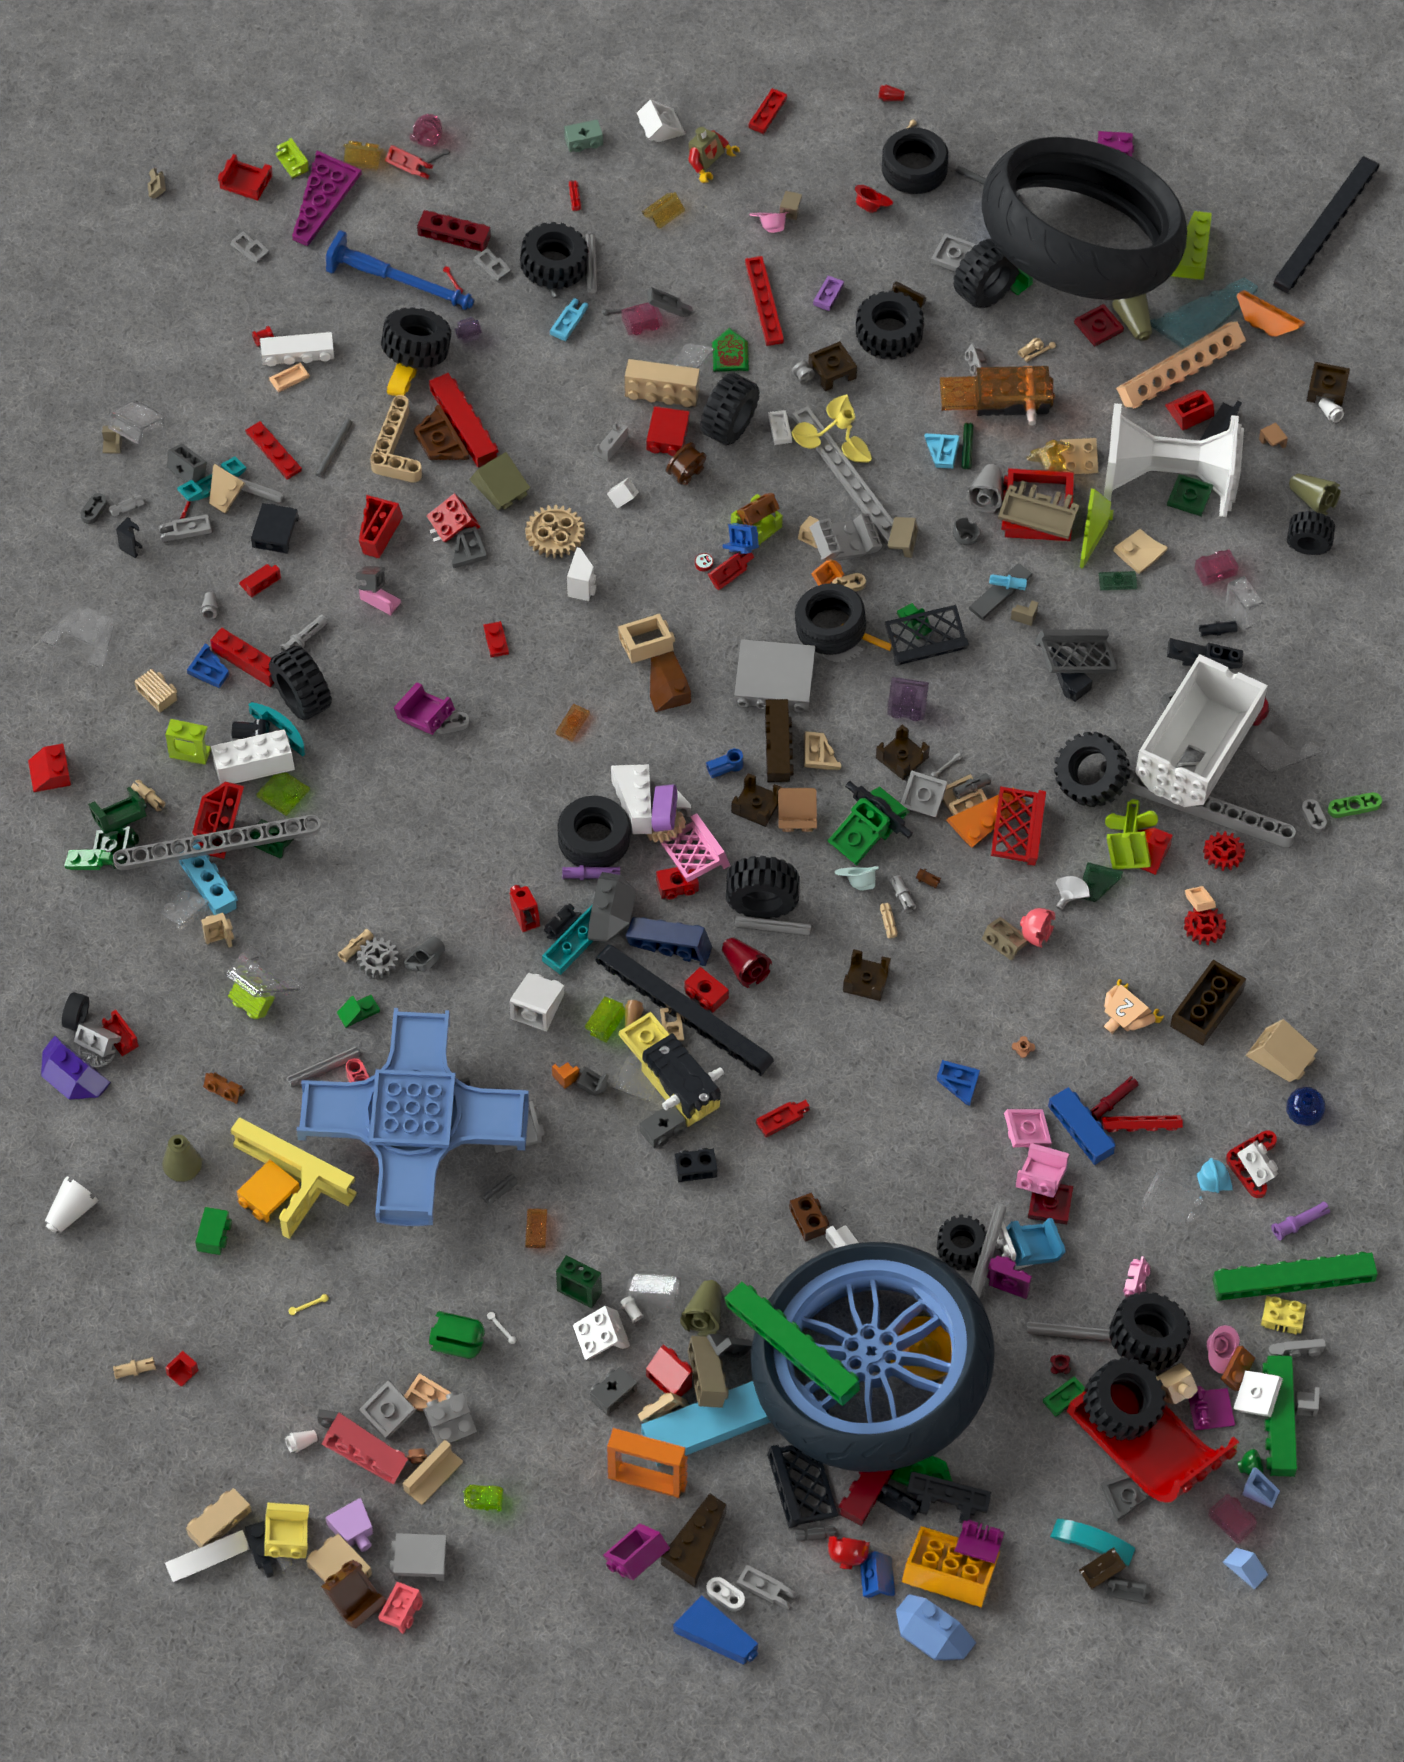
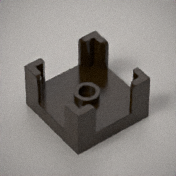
M841 341L809 354V368H812L813 371L815 368L820 375L821 386L824 391L833 389V381L848 375V381L857 379V365Z
M1314 362L1306 401L1315 403L1316 396L1334 399V403L1342 407L1350 368Z
M903 724L896 729L895 739L886 747H884L883 742L876 747V759L902 780L929 758L930 746L925 742H922L920 748L908 738L909 730Z
M748 773L744 779V788L740 796H735L732 800L731 813L766 827L778 806V791L782 787L774 784L773 791L756 785V776Z
M853 949L850 968L843 981V992L881 1001L890 971L891 958L882 956L880 964L862 959L863 952Z

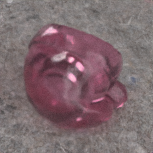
M434 114L420 116L414 123L413 133L409 135L410 140L426 147L436 145L442 136L441 120Z

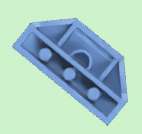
M908 1594L896 1609L901 1637L933 1660L964 1659L976 1644L975 1640L959 1621L926 1598Z

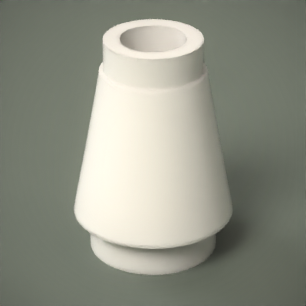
M1323 398L1319 402V406L1329 421L1336 423L1343 418L1344 412L1342 407L1327 398Z
M315 1430L290 1433V1436L286 1437L289 1451H295L296 1453L318 1441Z

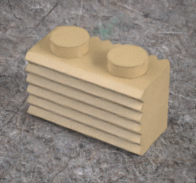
M150 669V671H147V673H144V675L135 680L136 690L159 712H162L177 701L176 688L172 684L168 685L160 672L156 673L153 669Z

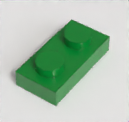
M1074 1376L1043 1399V1403L1056 1417L1069 1407L1070 1401L1084 1392L1085 1387Z

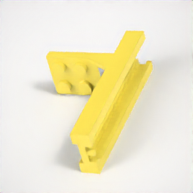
M240 1117L231 1128V1134L235 1136L233 1143L235 1148L264 1163L272 1160L291 1177L301 1182V1189L298 1193L293 1194L290 1205L287 1209L284 1208L279 1216L284 1237L291 1238L321 1193L346 1206H349L357 1195L356 1191L349 1188L355 1182V1177Z

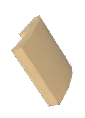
M971 774L947 785L943 802L952 815H956L988 800L982 788L960 799L955 797L953 788L966 783L970 778L973 779Z

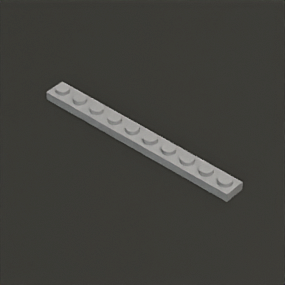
M808 406L792 413V418L797 424L802 422L810 423L817 429V433L825 429ZM825 432L819 437L821 444L815 449L864 514L870 513L875 529L888 546L893 519L828 432Z

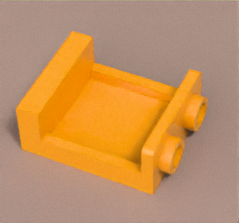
M268 1160L237 1191L238 1203L244 1209L247 1207L251 1209L256 1219L259 1221L263 1219L267 1223L270 1221L269 1216L291 1194L298 1193L300 1190L299 1182L272 1160Z

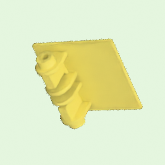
M1266 1296L1261 1326H1265V1329L1274 1330L1277 1324L1276 1331H1279V1326L1281 1325L1283 1326L1282 1332H1285L1287 1327L1288 1333L1297 1335V1333L1301 1334L1306 1304L1280 1299L1275 1296Z

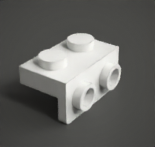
M1256 1140L1238 1152L1237 1155L1259 1187L1278 1175V1167L1273 1160H1269L1266 1155L1268 1153L1263 1143L1259 1144Z

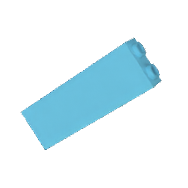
M751 1381L729 1390L728 1399L724 1400L723 1408L698 1406L697 1402L641 1424V1432L645 1437L685 1447L686 1456L768 1424L770 1420L759 1402L754 1383ZM655 1462L657 1467L663 1465L661 1463Z

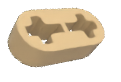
M860 573L837 577L832 583L844 585L856 592L865 587L866 578Z

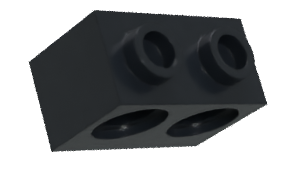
M701 1148L697 1151L683 1150L675 1153L678 1183L717 1178L714 1148ZM703 1161H708L709 1164L705 1165V1164H702L701 1162H703ZM683 1164H689L690 1166H689V1167H683L682 1165H683Z

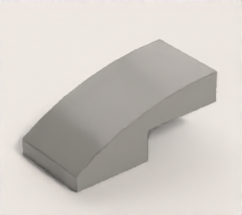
M244 231L230 243L231 246L256 263L269 253V250L257 239L255 241L252 240Z
M488 248L480 252L473 259L497 281L511 272V269L500 257L497 259Z

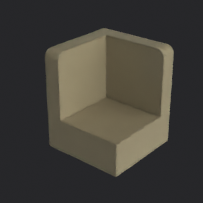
M785 191L780 205V213L789 212L785 218L797 220L802 194Z
M103 426V453H121V426Z
M1031 601L1029 608L1016 605L1012 609L1011 620L1032 626L1038 612L1039 602Z

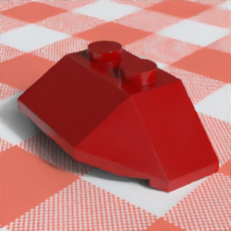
M224 782L203 795L192 834L197 836L234 829L244 786ZM219 838L212 841L214 846H220L223 843ZM198 842L201 848H203L204 845L201 842ZM227 851L209 854V856L225 859Z

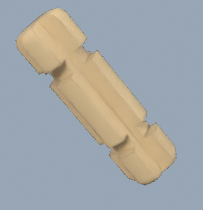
M882 903L880 911L883 915L882 918L887 930V937L895 938L898 932L895 927L893 913L891 912V905L889 903Z

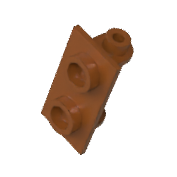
M216 1072L205 1074L204 1088L224 1097L227 1101L235 1104L238 1103L239 1096H243L245 1092L242 1085L232 1081L227 1083L228 1079L218 1075Z

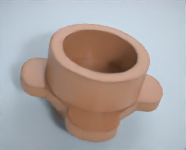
M1022 1036L1018 1042L1012 1044V1049L1016 1050L1020 1057L1025 1058L1031 1051L1035 1050V1045L1030 1043L1027 1037Z
M425 1449L408 1450L407 1458L413 1464L424 1462L423 1459H427V1454H425Z

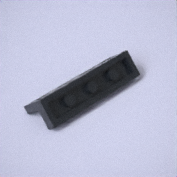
M1237 400L1234 407L1223 402L1199 441L1227 431L1230 427L1231 415L1236 416L1242 402Z

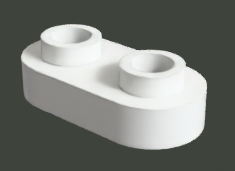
M714 1577L708 1581L707 1594L710 1598L730 1611L735 1612L743 1608L745 1597L739 1589L720 1577ZM719 1587L721 1591L715 1592L713 1589ZM735 1598L738 1600V1602L736 1604H732L730 1600Z

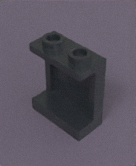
M262 503L251 536L252 548L288 554L295 522L299 520L298 509L277 506L272 503Z

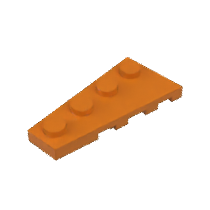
M1003 793V798L1007 803L1014 800L1011 794ZM999 794L946 820L971 848L994 830ZM1022 798L1021 800L1025 804L1026 800ZM1016 802L1010 807L1016 811L1021 806ZM1007 808L1001 812L1005 820L1012 815Z

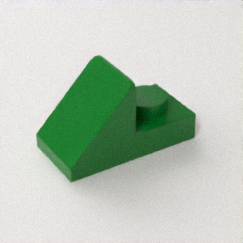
M910 603L898 610L897 615L899 618L923 613L925 610L923 608L918 610L913 603ZM927 617L926 620H925V622L928 623V624H930V622H929V620H928V617ZM910 620L907 626L917 631L921 623L916 620ZM922 625L919 633L924 636L932 632L925 625Z
M371 994L356 1001L354 996H351L337 1011V1015L344 1027L347 1028L379 1013L380 1008Z

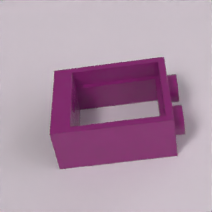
M639 1523L603 1556L607 1561L606 1566L611 1572H617L623 1578L627 1577L634 1580L669 1550L670 1547L660 1532Z

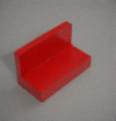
M266 564L240 581L239 585L252 598L281 579L280 569L276 564L272 567Z

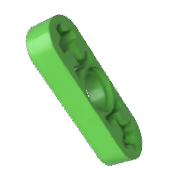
M1372 792L1336 799L1329 803L1328 813L1331 817L1341 818L1376 811L1381 807L1382 798L1379 794ZM1370 799L1376 801V804L1370 802ZM1350 803H1358L1360 808L1353 809L1350 807ZM1334 806H1337V808H1340V811L1337 812V810L1334 809Z

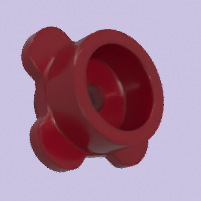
M1062 1354L1051 1356V1373H1070L1069 1356Z

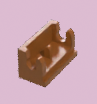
M766 493L738 509L737 512L743 524L752 526L779 510L780 507L774 493Z

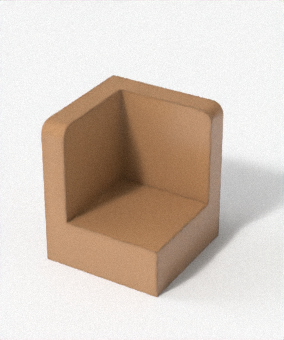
M1276 423L1260 430L1259 440L1262 444L1269 442L1272 447L1278 444L1282 448L1286 447L1288 437Z

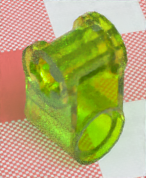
M469 1485L464 1490V1504L470 1509L486 1511L495 1509L499 1512L502 1510L504 1489L499 1486Z

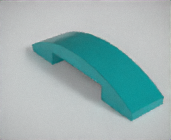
M236 456L221 464L222 469L236 477L242 475L246 470V466ZM212 474L197 482L190 480L177 487V490L188 501L207 498L211 492Z
M253 702L248 704L249 713L254 718L269 720L280 730L285 729L286 735L289 736L290 747L302 757L305 755L302 737L290 720L268 706Z
M1057 1518L1050 1536L1064 1543L1070 1544L1071 1542L1100 1554H1104L1114 1547L1124 1564L1128 1567L1135 1551V1547L1110 1533L1071 1520Z

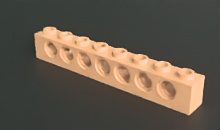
M1238 321L1226 323L1117 387L1116 389L1123 404L1126 407L1137 408L1143 404L1144 400L1155 398L1157 396L1156 393L1170 389L1171 384L1180 383L1185 380V376L1199 372L1200 367L1211 365L1213 363L1212 360L1225 357L1227 355L1226 352L1229 350L1233 351L1240 348L1241 343L1245 342L1246 339Z

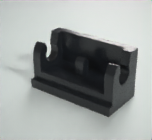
M127 517L116 528L119 549L136 558L138 554L136 553L135 546H138L140 549L143 548L136 541L134 529L139 531V526Z

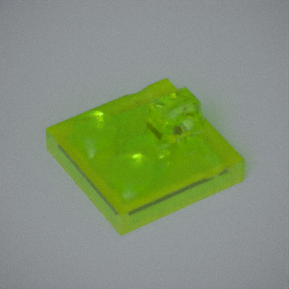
M287 772L274 774L256 796L287 816L310 791V787Z

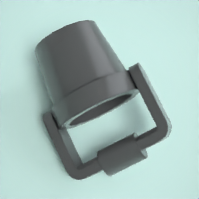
M437 937L429 938L422 945H419L404 961L406 969L423 972L429 970L437 963L439 957L445 951V945Z

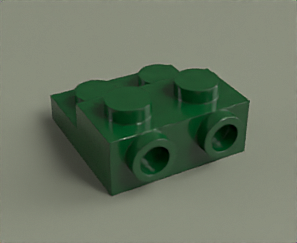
M130 826L118 828L107 834H104L102 830H97L93 849L106 850V852H111L114 856V853L118 850L135 847L139 843V836ZM120 856L117 862L124 864L128 859L125 856Z

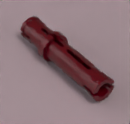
M1130 1076L1107 1097L1101 1098V1102L1090 1110L1094 1120L1097 1121L1106 1112L1113 1110V1106L1138 1087L1137 1080Z

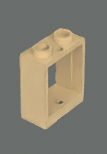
M660 614L618 626L619 639L631 663L674 650V634L672 631L669 632L668 623L662 619ZM659 629L663 637L635 645L632 639L634 636Z

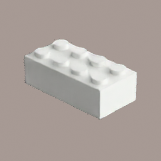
M285 729L211 746L220 785L224 782L235 784L295 770Z

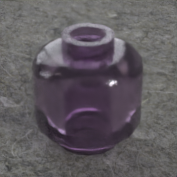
M473 317L458 321V328H455L457 338H461L464 343L479 339L482 333L479 321Z

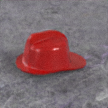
M857 185L855 187L857 193L856 204L868 212L873 213L880 206L893 205L891 198L875 191L871 187L866 185Z

